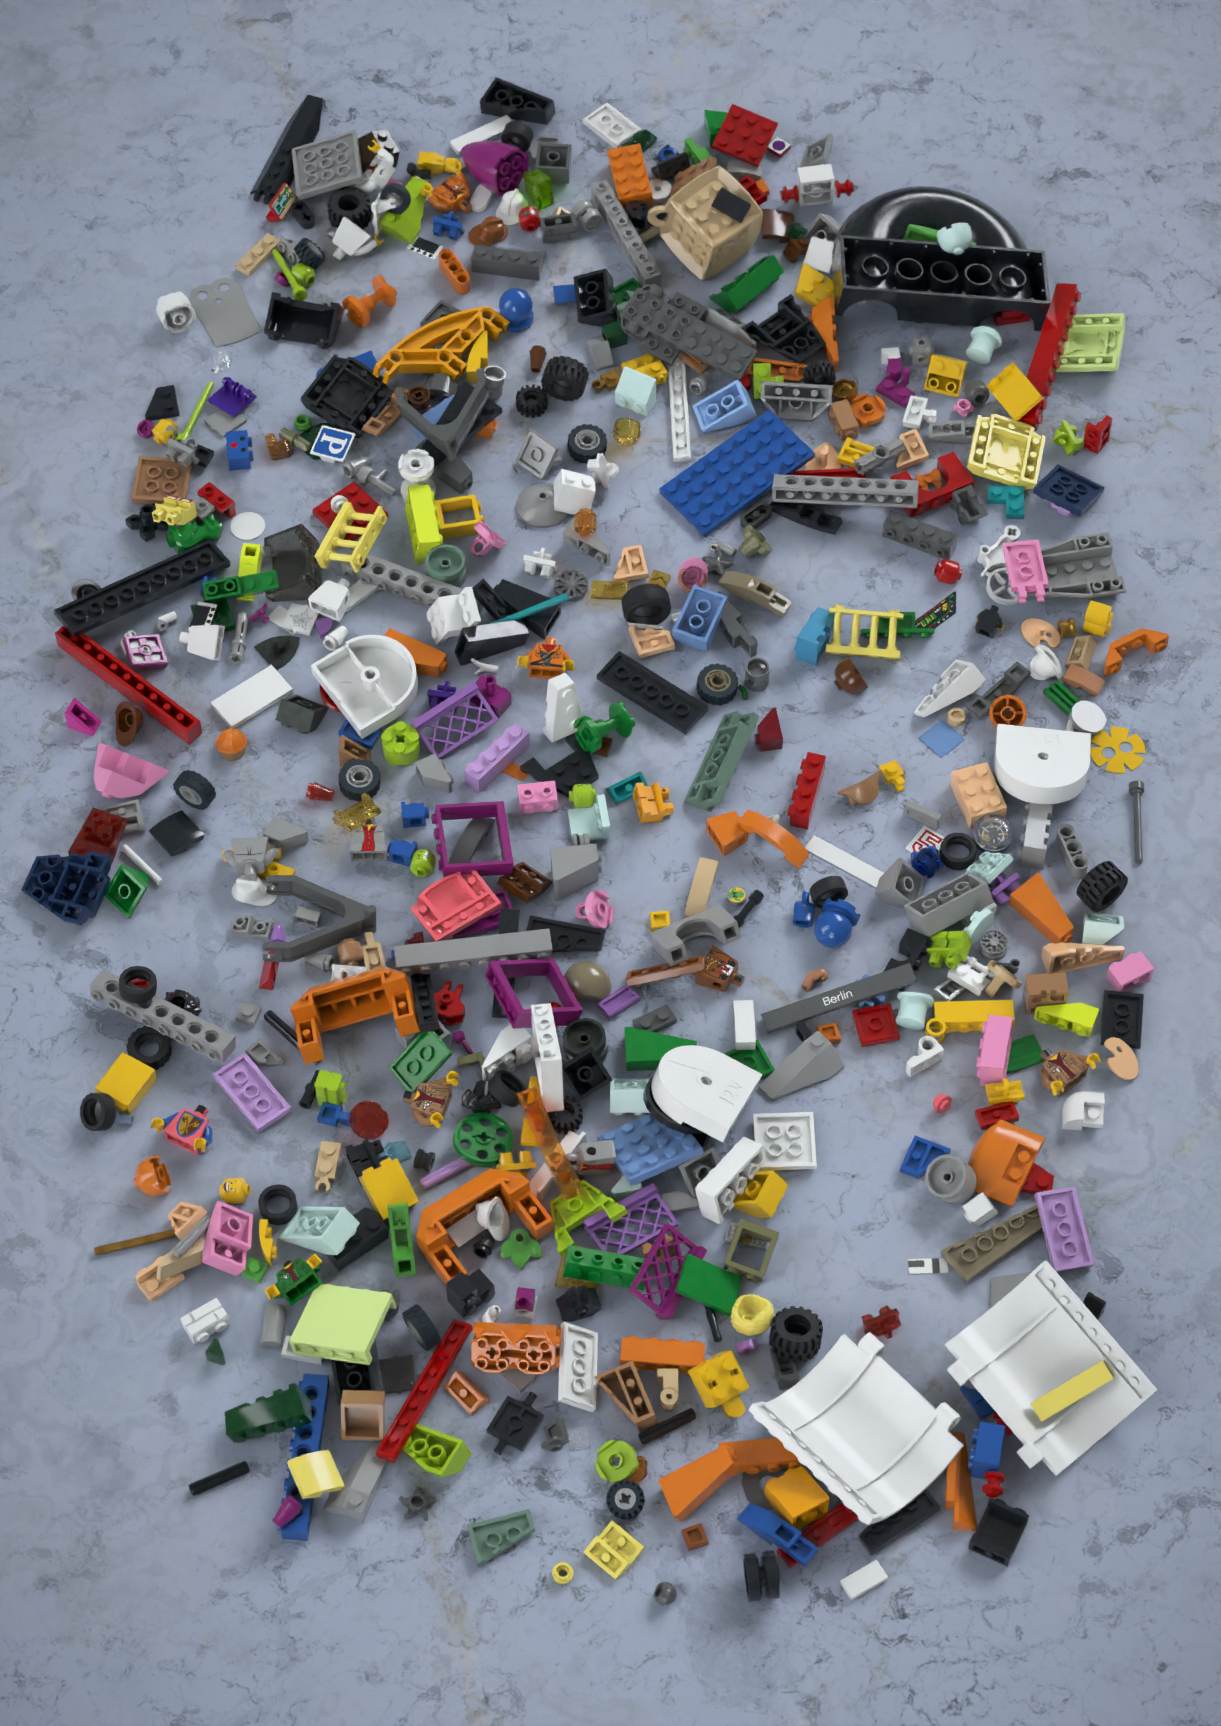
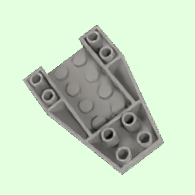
M1109 532L1073 537L1042 549L1041 553L1048 580V588H1044V597L1095 598L1126 593L1127 590L1123 577L1117 575L1111 556L1113 545ZM1027 592L1028 597H1036L1035 592Z

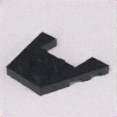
M575 733L565 737L566 743L575 752L546 770L533 757L520 765V770L525 774L526 772L529 773L537 781H555L556 791L569 798V791H573L572 789L575 784H591L598 780V772L589 751L586 752L580 746Z

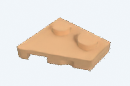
M917 429L899 435V439L904 443L905 451L898 455L897 471L930 459Z
M637 545L623 548L616 574H614V583L649 578L642 546Z
M634 626L629 627V633L639 658L675 649L671 634L667 630H654L650 628L636 630Z
M181 1201L168 1214V1218L179 1240H182L207 1212L204 1207Z

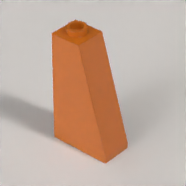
M391 628L384 635L406 647L414 659L417 674L439 678L442 672L447 670L449 666L447 653Z
M1038 872L1010 894L1009 905L1049 941L1057 944L1061 942L1069 943L1073 939L1074 927Z
M723 1445L658 1479L674 1518L680 1522L684 1521L739 1469L736 1462L739 1458L734 1449Z

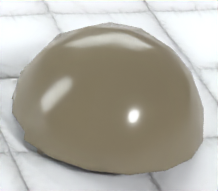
M581 961L570 966L565 972L564 978L567 980L578 1003L582 1000H592L595 1003H599L610 996L612 985L609 973L600 964L592 961Z

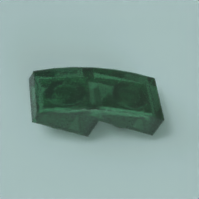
M644 129L634 134L633 140L621 145V147L640 143L643 153L657 141V137L647 129Z

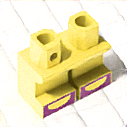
M172 495L165 496L163 504L156 503V510L152 512L154 522L165 521L168 525H185L197 517L195 500Z

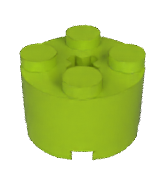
M398 721L383 732L381 736L384 758L389 764L393 766H409L419 758V734L414 727L403 721Z

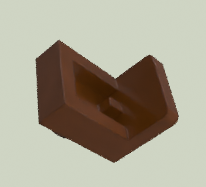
M803 238L790 239L783 254L792 263H795L799 255H806L809 242Z

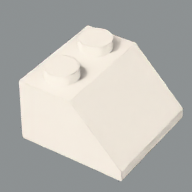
M561 469L554 480V510L588 518L595 495V477Z

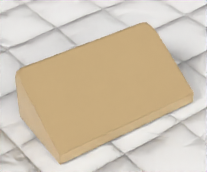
M1092 635L1075 637L1065 663L1066 667L1073 664L1088 670L1097 645Z

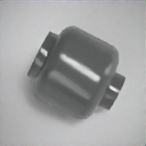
M972 380L964 388L965 396L971 402V405H982L989 398V390L982 380Z

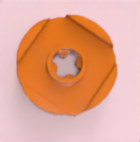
M861 394L852 400L851 409L857 423L861 427L866 428L869 425H875L884 419L885 403L880 397Z

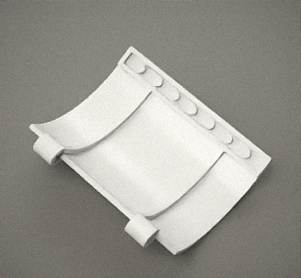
M1046 1260L985 1314L945 1344L957 1359L947 1369L950 1375L960 1386L969 1380L1023 1443L1024 1446L1016 1453L1030 1469L1042 1460L1055 1476L1157 1391V1388ZM1103 1360L1114 1378L1113 1380L1040 1422L1030 1405L1031 1402Z
M871 1332L867 1333L860 1340L858 1346L845 1334H842L827 1355L792 1388L769 1402L753 1403L749 1408L756 1421L762 1423L772 1436L777 1437L783 1443L785 1449L797 1456L801 1464L807 1466L817 1479L828 1486V1490L831 1493L837 1495L843 1501V1504L847 1508L852 1509L858 1515L859 1520L867 1525L877 1523L892 1516L912 1502L946 1469L964 1446L949 1432L959 1423L961 1416L946 1402H943L937 1408L933 1407L880 1357L886 1350V1346Z

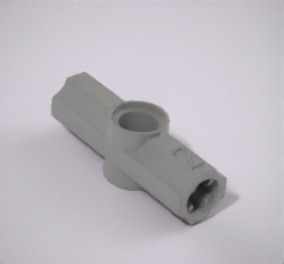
M896 437L883 445H877L873 451L854 461L855 470L858 474L864 475L876 467H882L885 462L905 451L903 441Z

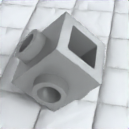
M913 338L912 345H909V356H912V365H929L930 356L934 354V345L930 344V338Z

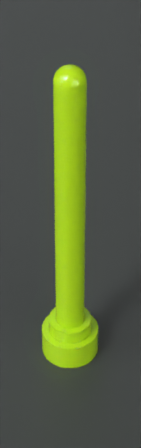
M273 249L272 254L293 288L292 295L294 299L304 301L307 298L305 288L298 285L279 250Z
M213 382L207 383L184 431L177 435L175 441L180 443L181 440L190 438L189 435L214 387Z

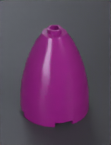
M478 141L465 145L461 150V158L470 174L482 186L498 196L503 197L506 192L514 191L516 188L519 189L518 185L523 176H527L529 167L528 156L521 149L512 145L495 141Z

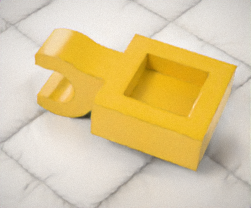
M896 760L879 766V770H882L881 775L887 784L893 783L897 792L905 790L903 786L905 784L903 779L904 772Z

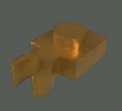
M616 368L600 375V380L592 381V388L598 386L595 388L596 393H600L604 388L611 391L617 388L621 375Z

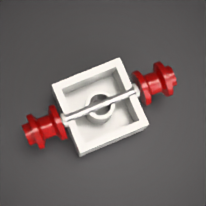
M831 164L797 168V185H794L793 189H787L784 186L783 190H780V199L785 204H788L789 200L794 199L795 202H799L800 206L832 203L834 193L837 198L844 193L847 196H851V193L854 192L853 182H850L849 179H846L845 183H839L838 180L835 181Z

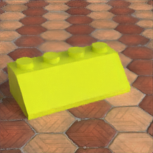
M430 484L409 485L407 490L405 512L415 565L423 563L427 553L432 548L443 544L442 534H439L440 522L436 520L437 507L433 505L435 499L434 492H431Z

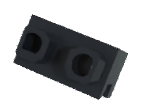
M365 1139L362 1144L356 1146L351 1144L345 1147L346 1157L361 1187L362 1184L359 1177L363 1176L362 1171L373 1167L375 1170L381 1167V1161L388 1158L387 1155L378 1159L376 1155L384 1152L380 1140L369 1143L368 1139Z

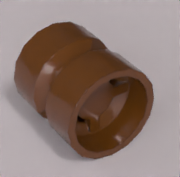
M415 386L408 391V404L421 415L431 408L430 392L427 388Z

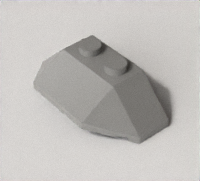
M707 309L702 318L703 322L756 349L757 343L753 339L751 340L748 334L739 326L713 309Z
M762 381L761 400L779 419L813 421L831 404L833 385Z

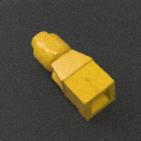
M419 151L417 169L430 170L432 175L442 174L444 170L446 173L456 174L451 171L450 166L453 163L454 167L458 169L456 162L459 159L446 158L445 160L444 156L435 152Z

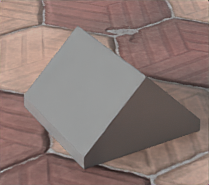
M831 133L807 145L800 167L829 164L833 147V135Z

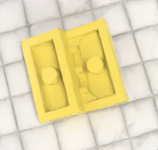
M329 1450L305 1454L287 1462L302 1499L320 1497L324 1492L341 1491L345 1486Z
M612 1520L599 1537L596 1536L583 1553L617 1580L640 1556L645 1547Z

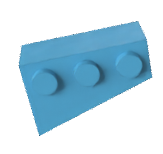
M820 607L814 613H811L808 622L797 636V642L794 647L796 659L815 666L817 665L826 648V644H828L833 635L835 614H830L828 610Z

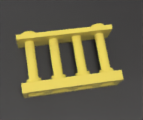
M344 502L315 554L320 568L327 569L330 562L335 560L350 562L354 572H358L387 521V516L382 506H378L374 514L356 513L351 503ZM354 520L370 521L366 528L351 526ZM347 533L362 535L359 541L343 540ZM339 547L355 548L352 555L336 553Z
M834 605L833 608H829V613L835 614L833 638L830 645L826 644V654L900 659V650H897V647H895L897 619L903 620L904 614H901L899 610H889V612L844 609L845 606ZM842 615H853L851 643H849V646H841L840 642ZM860 616L872 617L870 640L867 648L860 647V644H858ZM879 618H890L888 646H886V649H878L877 646Z

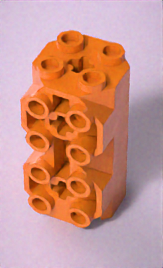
M474 1322L473 1333H475V1336L472 1339L471 1349L472 1367H477L483 1372L501 1373L505 1369H519L525 1374L542 1375L548 1370L555 1371L556 1368H559L561 1329L557 1328V1325Z

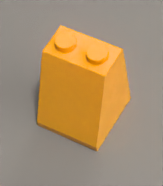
M802 1465L797 1468L792 1467L788 1469L781 1477H773L765 1484L764 1494L777 1515L798 1530L814 1523L827 1514L829 1496Z

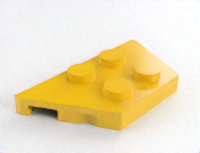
M804 263L795 296L813 307L828 296H833L834 300L833 280Z

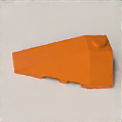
M828 296L811 308V315H808L811 326L817 330L826 343V346L822 348L825 357L834 366L835 372H838L839 359L836 324L834 322L833 296Z

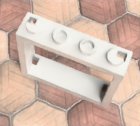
M551 1003L531 1005L533 1058L544 1112L564 1110L562 1057Z

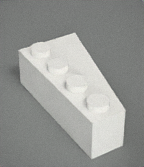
M743 1137L721 1159L714 1169H711L709 1174L697 1184L695 1191L702 1217L717 1224H722L724 1221L722 1216L726 1210L731 1211L735 1205L733 1200L737 1194L742 1195L746 1189L748 1178L752 1180L766 1160L762 1144Z

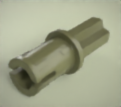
M287 428L280 430L286 435L279 432V437L289 442L291 446H296L305 452L311 449V442L302 438L299 433H293Z

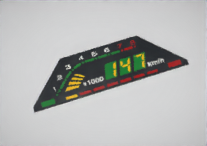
M954 591L915 620L916 628H936L956 613V592Z

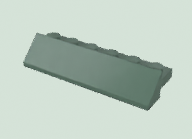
M738 711L724 714L684 800L686 804L712 812L714 806L722 802L723 795L730 785L732 775L735 773L737 764L743 756V751L750 741L752 731L756 727L759 716L755 712L741 715Z

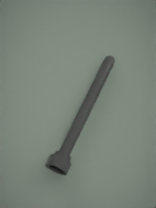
M1132 781L1129 783V793L1133 796L1135 862L1141 864L1143 862L1141 796L1144 793V783L1142 781Z

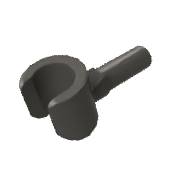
M1012 959L1009 963L996 962L994 965H1002L1012 974H1015L1019 968L1013 966H1019L1020 961Z

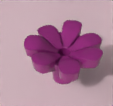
M265 602L262 608L258 609L249 618L251 622L261 619L266 623L270 619L265 614L268 608L267 603Z

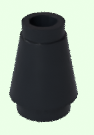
M486 1229L473 1245V1252L480 1258L490 1256L494 1248L495 1239L489 1229Z

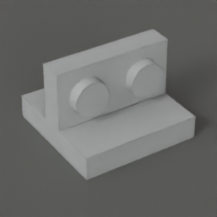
M529 430L515 461L542 480L546 479L551 467L561 466L564 459L558 456L560 448L536 431Z

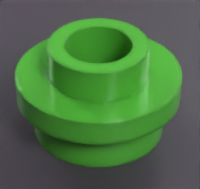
M305 414L298 415L294 420V427L299 431H306L312 425L311 419Z

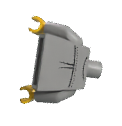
M268 837L231 839L232 849L222 850L223 860L228 862L231 867L236 868L238 874H245V879L250 881L256 878V873H264L266 866H269L274 859L281 858V847L273 848V846H270L269 849Z

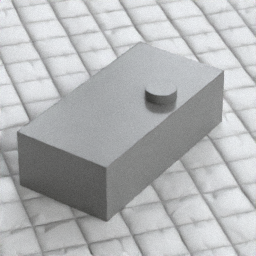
M968 871L904 905L910 926L930 937L994 902L988 883Z

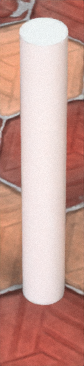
M128 845L122 846L121 850L158 886L163 883V879Z

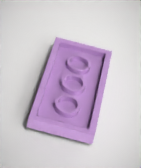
M243 1053L213 1073V1078L258 1133L291 1112L289 1104L246 1053Z
M1075 1186L1037 1192L1034 1196L1052 1268L1058 1273L1093 1267L1095 1264Z

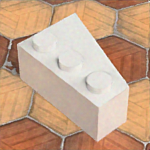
M563 673L548 680L546 697L548 704L544 716L546 723L545 727H543V733L552 743L578 732L577 728L574 729V723L576 719L582 717L575 683L566 673Z

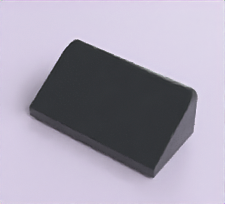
M721 188L711 206L737 222L742 223L750 210L751 204Z

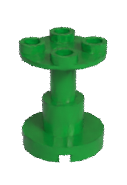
M622 701L614 702L610 705V719L608 720L598 719L593 721L588 716H582L575 720L574 729L577 728L578 730L575 733L576 738L586 752L590 750V753H594L601 749L602 738L608 736L609 731L613 729L622 737L627 738L631 735L635 721L629 716Z

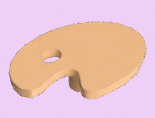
M1030 618L1022 622L1021 633L1028 643L1036 647L1041 641H1045L1052 649L1058 647L1060 635L1050 623L1037 618Z
M1111 1037L1104 1042V1046L1113 1054V1058L1106 1059L1109 1068L1124 1080L1134 1079L1138 1074L1139 1067L1132 1049L1119 1038Z

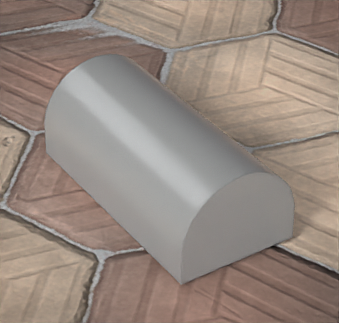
M270 1303L265 1305L261 1347L282 1348L286 1309L281 1304Z

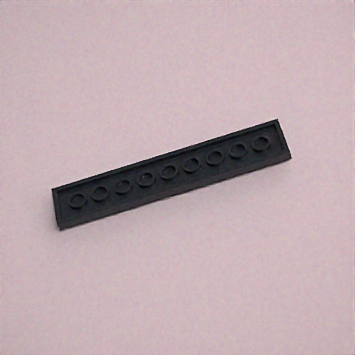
M210 539L54 609V615L75 638L200 581L204 576H211L230 567V560Z

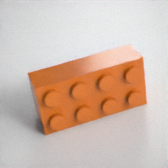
M640 143L607 150L616 196L624 211L628 212L626 211V205L631 201L649 203L650 206H654Z

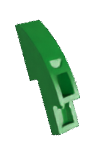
M276 570L203 582L206 601L247 597L280 589Z

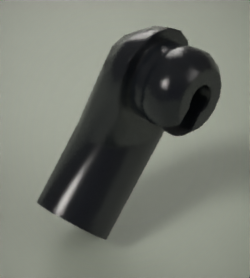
M408 163L406 170L412 177L418 176L420 179L431 178L430 170H418L415 163Z

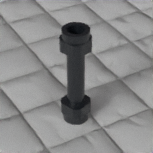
M754 890L740 913L733 916L739 928L743 926V920L753 907L760 904L763 900L764 895L761 891Z

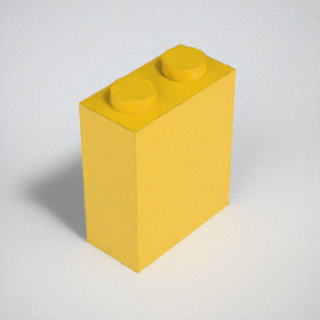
M122 1052L97 1084L95 1090L96 1093H107L110 1095L118 1108V1112H125L131 1115L157 1080L155 1069Z
M389 1157L380 1162L381 1167L375 1170L373 1167L362 1171L363 1176L359 1177L375 1212L382 1221L388 1218L387 1205L407 1202L408 1207L419 1202L397 1158L391 1160Z

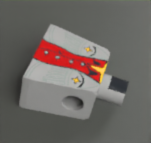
M366 818L364 825H357L355 827L350 846L351 861H387L383 826L376 825L375 819Z
M613 1140L582 1143L577 1153H567L566 1155L567 1165H576L579 1175L608 1176L616 1160Z

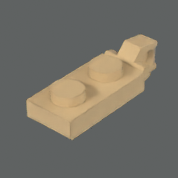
M372 931L365 932L366 943L362 944L361 947L364 964L367 967L366 971L385 966L381 943L379 941L374 942Z

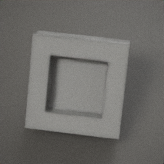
M242 1002L236 1016V1021L255 1027L262 1012L261 1007Z

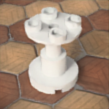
M412 449L407 454L401 455L398 461L399 473L406 479L401 485L403 500L406 502L409 485L430 484V490L435 495L436 485L429 478L434 471V459L429 456V453L421 449Z

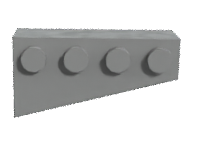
M1026 802L1025 811L1028 812V816H1024L1022 827H1026V830L1021 832L1020 843L1024 844L1023 848L1019 847L1018 859H1021L1020 867L1043 870L1053 804Z

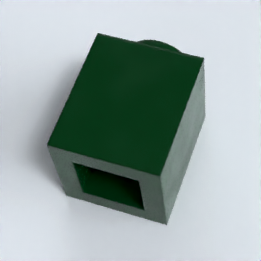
M621 320L601 326L602 337L605 341L609 342L610 349L627 344V337L629 336L622 331Z

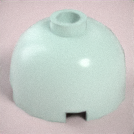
M968 223L951 224L952 228L946 230V227L936 233L940 247L946 252L954 253V255L964 253V250L972 242V231Z

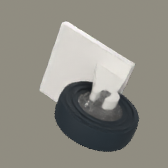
M390 183L386 185L381 193L378 194L375 202L372 203L371 211L374 217L372 226L374 227L375 234H379L381 231L379 222L386 210L394 214H400L409 207L411 195L401 184Z

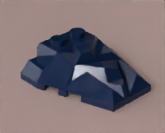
M87 852V855L70 853V856L61 857L59 854L36 856L21 891L64 922L81 926L87 922L88 918L96 916L109 887L111 878L108 876V873L111 869V857L97 852Z

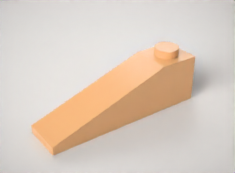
M1050 943L1043 946L1041 958L1047 973H1062L1122 960L1125 949L1123 946Z

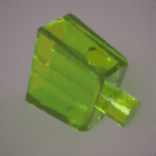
M540 169L526 171L523 174L526 194L540 211L554 205L550 177Z

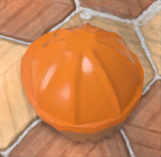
M229 728L222 731L218 736L216 749L225 760H239L245 754L248 744L247 737L238 729Z

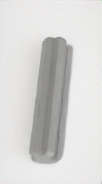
M206 1214L173 1248L172 1253L174 1256L181 1258L208 1229L211 1219L210 1214Z

